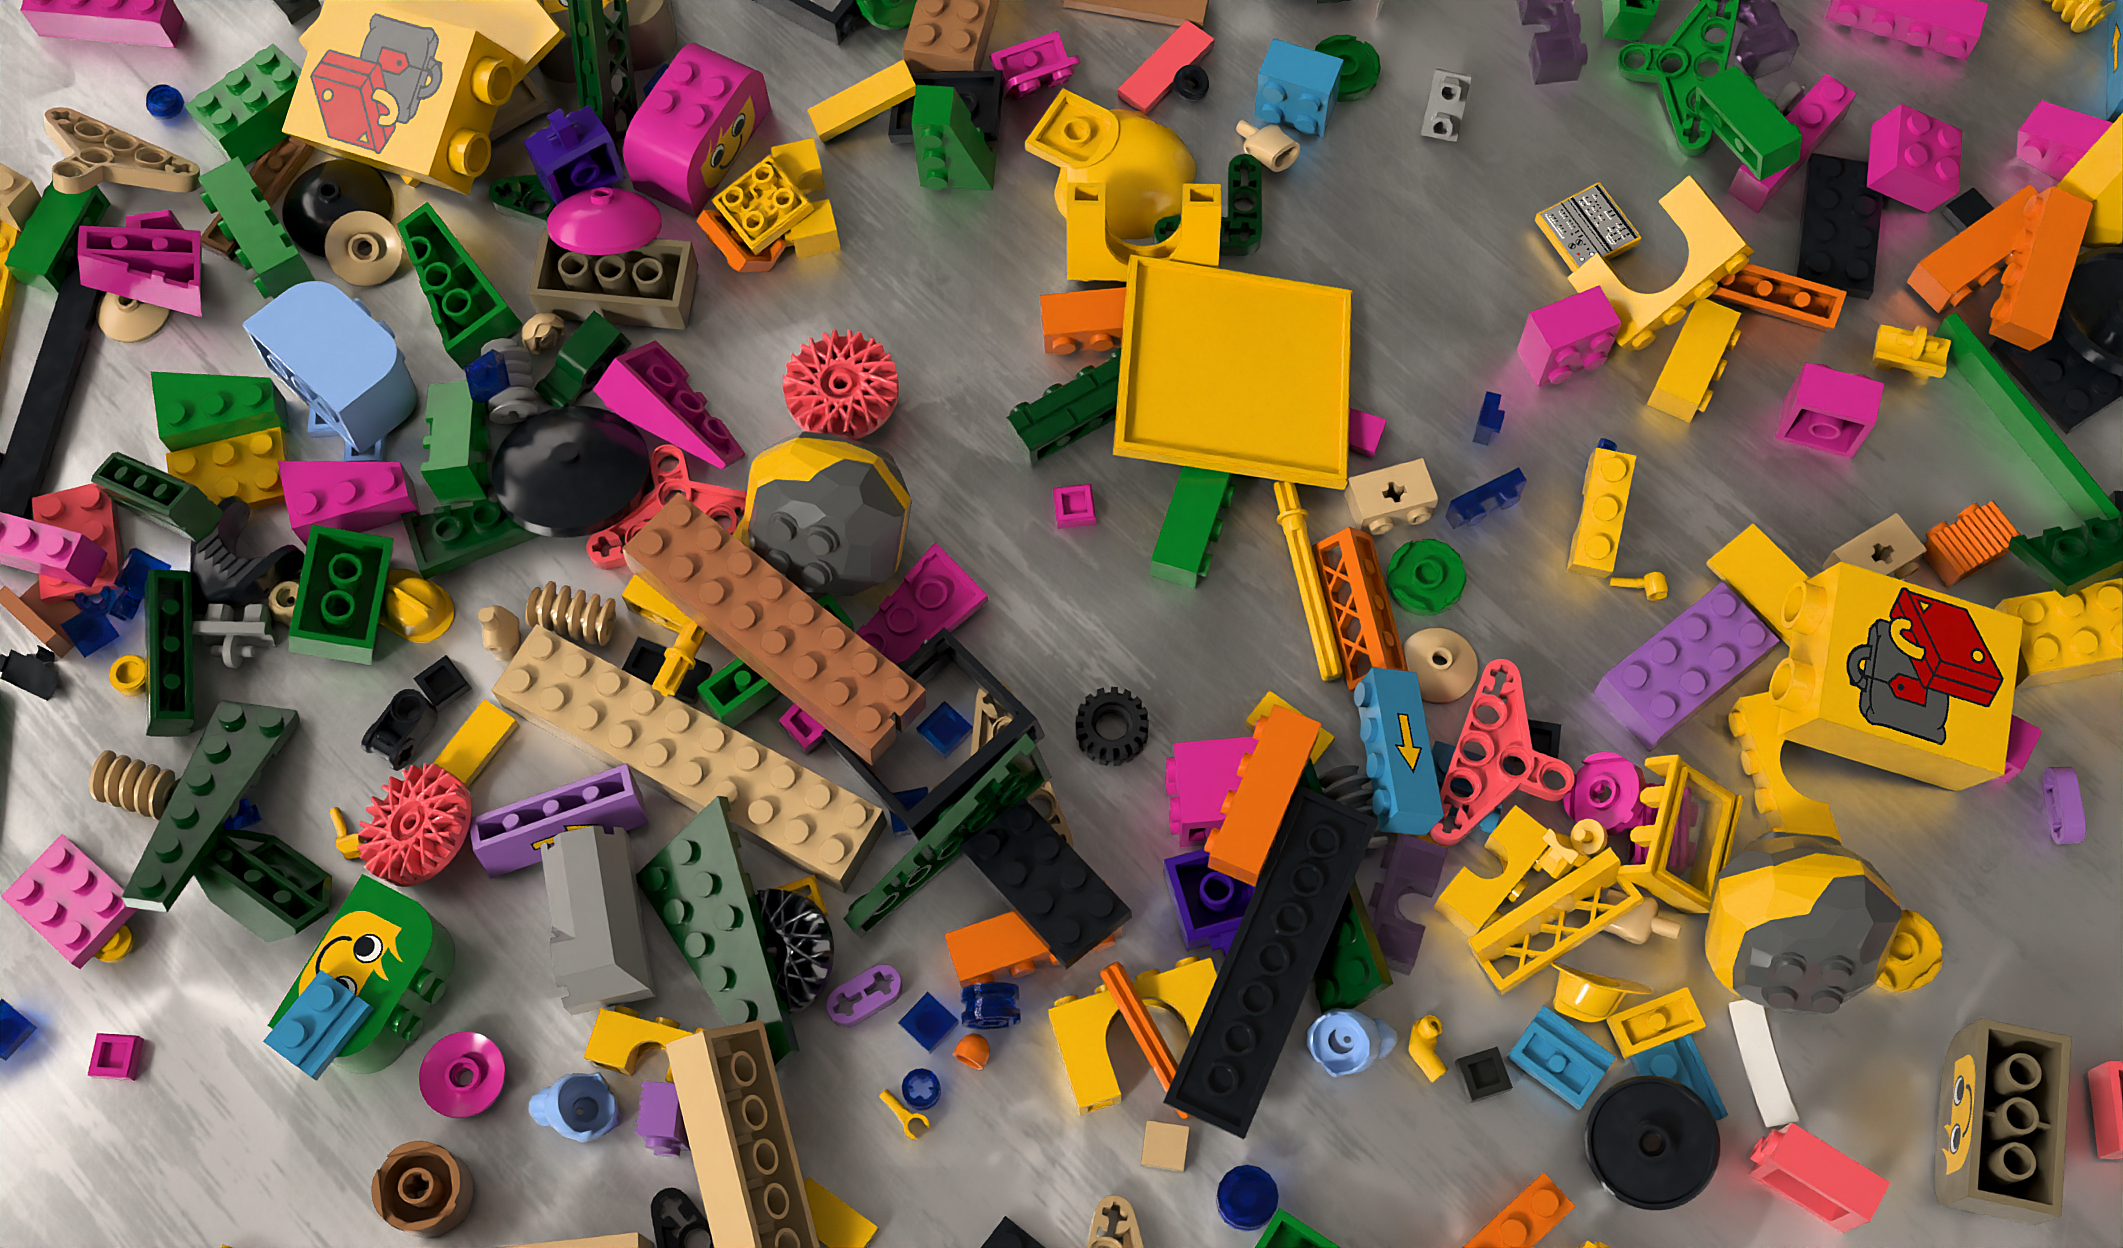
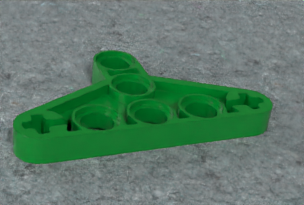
M1701 0L1665 45L1630 43L1624 46L1618 55L1619 71L1624 78L1631 81L1659 83L1677 144L1686 155H1701L1711 145L1714 131L1691 106V102L1696 97V85L1711 78L1702 76L1698 72L1699 67L1703 63H1716L1720 69L1715 75L1727 69L1740 9V0H1728L1724 8V18L1717 16V2L1720 0ZM1713 28L1723 29L1727 34L1726 38L1719 43L1709 42L1706 40L1705 35ZM1633 54L1642 55L1646 60L1644 65L1638 69H1630L1625 66L1624 62ZM1669 58H1676L1682 62V67L1677 72L1667 73L1662 70V63ZM1694 121L1700 122L1701 138H1698L1696 143H1689L1688 136H1691L1693 133Z

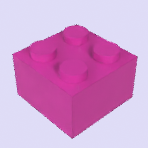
M1901 103L1871 125L1866 187L1926 213L1932 211L1959 193L1963 130Z
M1598 285L1530 312L1517 351L1537 387L1550 382L1554 385L1567 380L1572 373L1582 369L1591 371L1605 363L1621 321Z
M1805 362L1783 400L1775 438L1852 459L1876 424L1884 383L1872 380L1866 375H1852L1833 370L1824 364Z

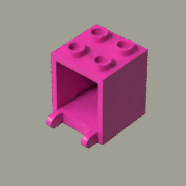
M1252 737L1174 743L1173 757L1166 758L1165 786L1166 794L1174 795V797L1170 798L1171 835L1178 834L1180 847L1203 846L1206 844L1213 827L1221 829L1226 815L1220 813L1229 789L1237 792L1242 777L1236 775L1245 752L1253 754L1258 740Z

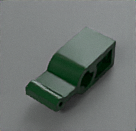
M594 310L560 349L555 359L556 365L544 379H541L536 384L534 390L556 408L572 406L573 402L585 389H590L598 383L614 358L624 354L632 343L621 331Z

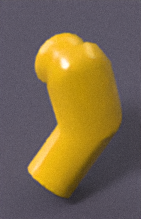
M1426 1015L1423 1018L1417 1019L1412 1026L1408 1050L1411 1057L1431 1083H1433L1449 1069L1435 1053L1438 1035L1442 1033V1023L1434 1015Z

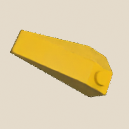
M2123 113L2056 186L2061 190L2093 203L2081 243L2082 247L2093 249L2120 247L2123 243Z

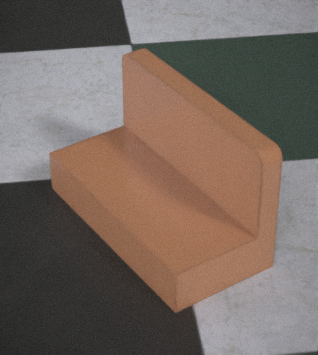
M39 580L20 597L15 595L6 586L0 590V604L61 659L96 626L70 600L46 605L40 599Z

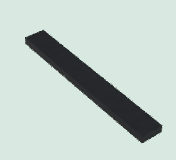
M70 258L0 468V512L30 520L33 511L32 498L38 496L96 318L97 306L104 292L81 285L78 258Z

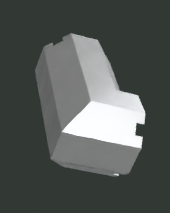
M589 826L562 832L553 837L554 846L551 847L547 842L540 846L552 922L551 932L556 936L550 939L554 976L558 987L564 986L568 989L569 996L561 999L564 1008L571 1015L656 997L629 835L623 827H613L615 835L604 834L603 826Z

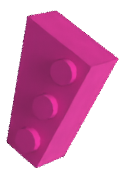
M79 226L78 263L81 285L201 317V231Z

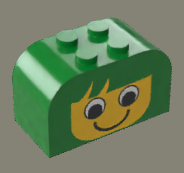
M362 874L267 1026L273 1029L320 970H323L374 1008L332 1063L357 1074H370L381 1071L400 1057L409 1042L412 1043L417 1039L424 1026L423 1018L430 1006L438 1003L444 995L447 987L445 981L450 975L455 961L453 939L447 929L418 902Z

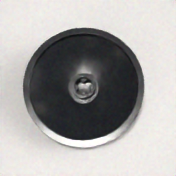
M2123 247L2097 248L2077 256L2056 324L2066 341L2081 356L2099 368L2122 377Z
M567 406L551 409L522 422L503 440L492 464V482L496 497L508 517L526 530L543 536L557 538L586 536L617 524L628 516L641 502L651 477L647 446L639 431L619 415L608 410L590 406Z

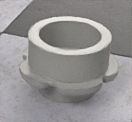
M1793 80L1776 97L1774 102L1780 109L1781 114H1784L1786 111L1790 113L1806 96L1803 94L1807 88L1805 84L1801 87Z

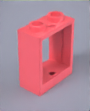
M1790 1123L1779 1131L1773 1129L1767 1138L1762 1136L1755 1144L1749 1156V1159L1754 1161L1748 1173L1750 1176L1842 1233L1870 1222L1890 1185L1889 1181L1794 1123Z

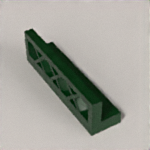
M567 0L579 108L582 109L590 105L609 132L613 142L624 140L628 127L638 111L626 0H613L614 13L608 19L604 15L602 0ZM612 34L618 39L619 48L614 57L608 53L607 42ZM616 72L622 77V88L618 94L612 90L611 80ZM621 109L626 114L627 129L616 131L615 117Z

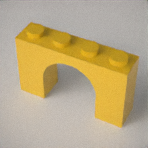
M1690 175L1658 201L1683 231L1689 246V259L1686 269L1674 285L1655 294L1636 293L1628 286L1609 260L1598 253L1567 278L1578 293L1598 285L1601 287L1621 321L1615 340L1622 348L1633 352L1635 349L1637 351L1642 350L1651 344L1656 337L1654 334L1666 324L1670 326L1679 321L1687 312L1685 308L1696 299L1703 300L1710 296L1717 289V282L1728 273L1733 275L1743 269L1750 260L1748 257L1755 252L1703 187Z
M1068 183L1067 280H1080L1084 282L1117 280L1119 282H1127L1128 261L1131 254L1219 268L1222 208L1221 184H1182L1181 221L1177 230L1172 236L1161 243L1150 246H1137L1120 240L1108 227L1106 221V183Z
M1199 956L1188 957L1178 961L1175 964V969L1160 973L1159 969L1147 970L1136 975V981L1132 982L1145 1007H1157L1174 1015L1186 1029L1189 1039L1193 1034L1217 978L1211 957L1200 960ZM1106 984L1097 987L1094 990V995L1079 999L1078 995L1066 996L1055 1001L1054 1008L1048 1009L1050 1024L1080 1116L1121 1103V1093L1107 1053L1106 1039L1112 1025L1122 1016V1013Z

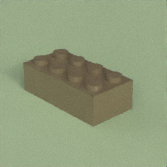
M543 229L528 295L537 314L547 312L558 315L566 320L585 321L595 310L612 324L686 330L699 264L691 241L655 238L648 244L632 251L613 255H587L572 252L558 246L550 238L548 229Z

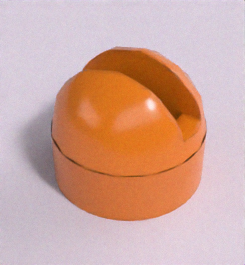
M971 1033L964 1036L958 1042L953 1056L971 1068L983 1070L989 1059L990 1047L983 1036Z

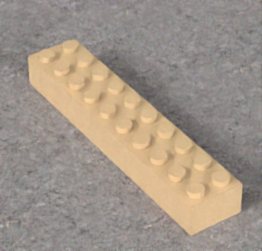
M538 624L535 625L491 690L504 708L614 768L627 764L636 780L698 814L717 796L727 797L731 811L728 812V817L733 832H737L740 837L806 873L815 875L817 879L843 893L847 892L887 826L884 811L878 806L672 696L665 697L661 695L660 691L653 689L652 685Z

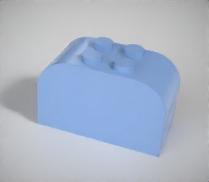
M308 281L297 284L283 292L243 322L242 325L266 367L358 453L362 454L402 423L411 414L416 405L417 389L404 363L405 356L396 346L394 341L395 335L391 328L381 319L378 321L373 320L370 317V311L358 298L351 300L339 288L327 282Z

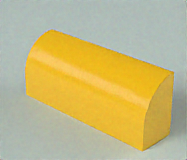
M1751 524L1710 558L1706 565L1790 647L1792 630L1784 628L1781 624L1782 605L1789 589L1797 581L1805 582L1810 578L1755 524Z

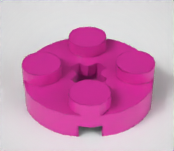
M1600 752L1588 756L1582 761L1585 765L1578 770L1577 774H1574V784L1567 796L1563 798L1564 808L1569 817L1576 824L1584 819H1593L1605 827L1608 836L1618 834L1624 829L1636 827L1641 821V811L1645 805L1640 801V794L1647 788L1641 768L1613 752ZM1609 785V788L1612 790L1610 798L1605 802L1597 799L1598 793H1603L1605 786Z

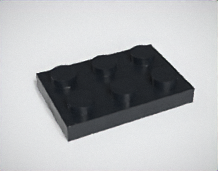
M1002 70L911 73L916 85L954 87L971 112V121L975 128L980 127L982 129L984 141H998L1005 80ZM915 95L891 107L888 131L891 143H914L912 115Z
M2057 324L2052 339L2031 351L2001 338L1994 341L1989 348L2066 435L2123 399V380L2118 375L2099 368L2081 356L2066 341Z

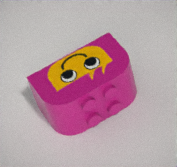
M689 43L684 46L640 106L626 132L623 145V159L634 190L697 218L771 109L763 74L697 43Z

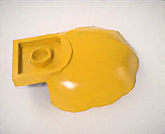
M1062 88L1025 141L1026 151L1060 167L1054 197L1058 210L1066 220L1068 183H1106V221L1112 233L1120 240L1151 238L1154 235L1155 224L1160 219L1179 216L1182 211V184H1192L1196 178L1198 168L1193 155L1187 149L1183 140L1172 129L1154 122L1142 112L1120 108L1107 110Z

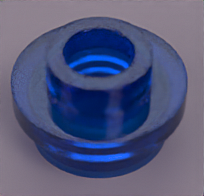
M166 84L154 86L148 91L146 96L147 110L156 119H171L177 116L184 106V99L181 93Z

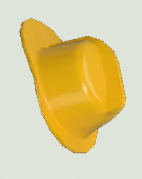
M406 568L389 571L380 624L402 638L415 643H428L440 638L450 628L454 619V604L450 595L431 580H424L422 575Z
M1551 962L1553 967L1560 970L1553 1002L1554 1008L1558 1012L1580 1021L1592 1023L1602 1021L1611 1016L1626 993H1653L1651 988L1633 981L1582 972L1564 964Z

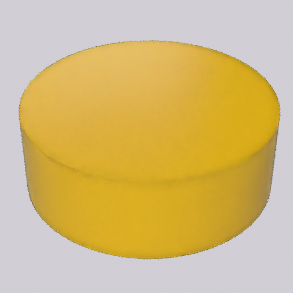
M134 654L125 655L117 659L109 671L111 685L125 696H137L144 693L145 659Z

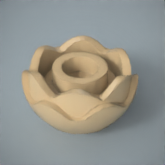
M541 312L536 314L522 328L521 339L524 348L530 350L535 355H539L541 349L553 348L558 336L566 333L563 325L565 321L553 313Z
M300 579L282 581L271 591L268 599V609L275 621H279L287 626L291 625L295 602L289 604L292 599L296 601Z

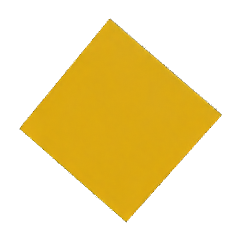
M1131 254L1127 271L1113 455L1345 490L1348 484L1353 290Z

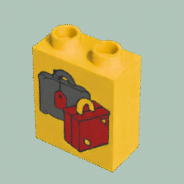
M325 0L282 132L325 153L469 196L474 178L480 176L486 170L490 161L491 142L488 136L498 106L505 104L513 92L515 73L512 63L515 55L476 30L366 0Z
M1842 561L1805 582L1797 581L1792 585L1784 599L1781 610L1782 626L1792 630L1789 656L1779 663L1773 673L1769 686L1770 703L1780 708L1776 737L1956 792L2004 775L2023 618Z

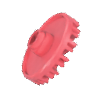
M833 330L831 338L824 332L822 333L823 340L814 343L813 338L810 337L809 346L801 344V353L798 356L794 353L791 354L792 362H787L786 364L787 375H783L784 384L782 387L789 413L803 430L830 435L839 434L852 439H859L871 434L888 420L898 400L899 381L895 363L892 361L890 353L886 354L884 352L883 345L880 342L876 344L875 339L872 337L870 341L864 340L860 331L853 337L851 330H847L848 336H839L837 330Z
M424 763L423 770L415 765H411L409 770L403 769L402 772L405 777L403 781L393 776L389 777V786L385 784L381 786L382 789L389 793L384 801L372 796L371 801L374 806L366 808V811L374 816L372 823L359 822L360 826L364 829L358 832V836L367 841V843L357 846V849L362 852L359 857L367 862L364 867L371 874L392 885L408 887L431 879L453 860L467 836L472 811L468 789L458 777L434 764L428 765Z

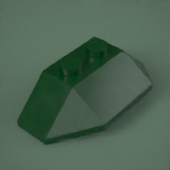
M222 826L217 833L218 841L209 854L201 860L200 866L194 874L210 902L267 943L294 936L329 913L332 875L275 835L248 830H225V826Z

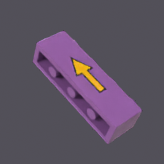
M624 764L472 817L469 829L473 851L490 879L542 861L540 846L545 842L551 847L554 846L553 837L559 833L589 826H603L604 834L615 835L613 827H623L625 831L648 824L649 821L642 792L628 765Z

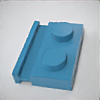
M320 970L263 1042L317 1081L374 1008L323 970Z
M1543 1005L1506 1058L1580 1110L1616 1056Z
M1691 1034L1638 1053L1630 1058L1638 1076L1652 1075L1675 1080L1694 1091L1705 1102L1715 1121L1728 1116Z

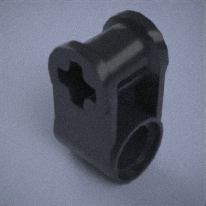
M404 689L398 692L378 720L365 733L361 742L362 750L381 756L388 761L389 767L395 771L403 769L412 760L417 748L429 732L435 727L438 721L436 708L415 689ZM421 705L420 712L415 717L407 719L409 711L413 707Z

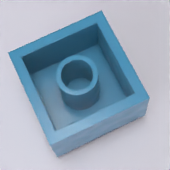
M1273 38L1258 73L1254 116L1262 118L1268 123H1278L1297 129L1303 134H1314L1323 137L1337 103L1343 59Z

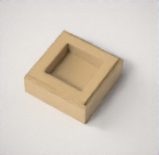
M1146 1120L1140 1166L1184 1172L1189 1126Z

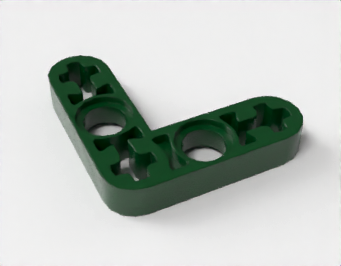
M1249 154L1237 155L1229 162L1227 217H1221L1219 256H1248L1255 253L1260 247L1262 236V168L1258 159ZM1240 169H1248V186H1241ZM1246 198L1251 200L1255 206L1249 211H1241L1236 208L1234 203L1239 199ZM1181 216L1164 217L1155 224L1154 245L1167 239V231L1175 232L1177 230ZM1225 231H1229L1228 242H1224ZM1241 232L1248 233L1249 241H1241Z

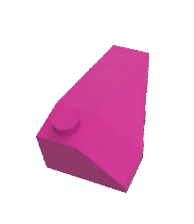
M656 340L615 357L593 389L610 410L722 470L744 457V451L722 420L711 417L704 406L708 401L702 392L694 393L686 382L689 374L685 368Z

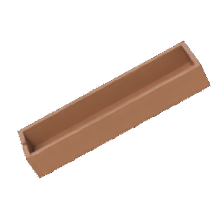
M679 492L622 548L628 569L871 766L897 739L896 729L903 733L926 708V689ZM894 714H895V721H893V720L891 719Z

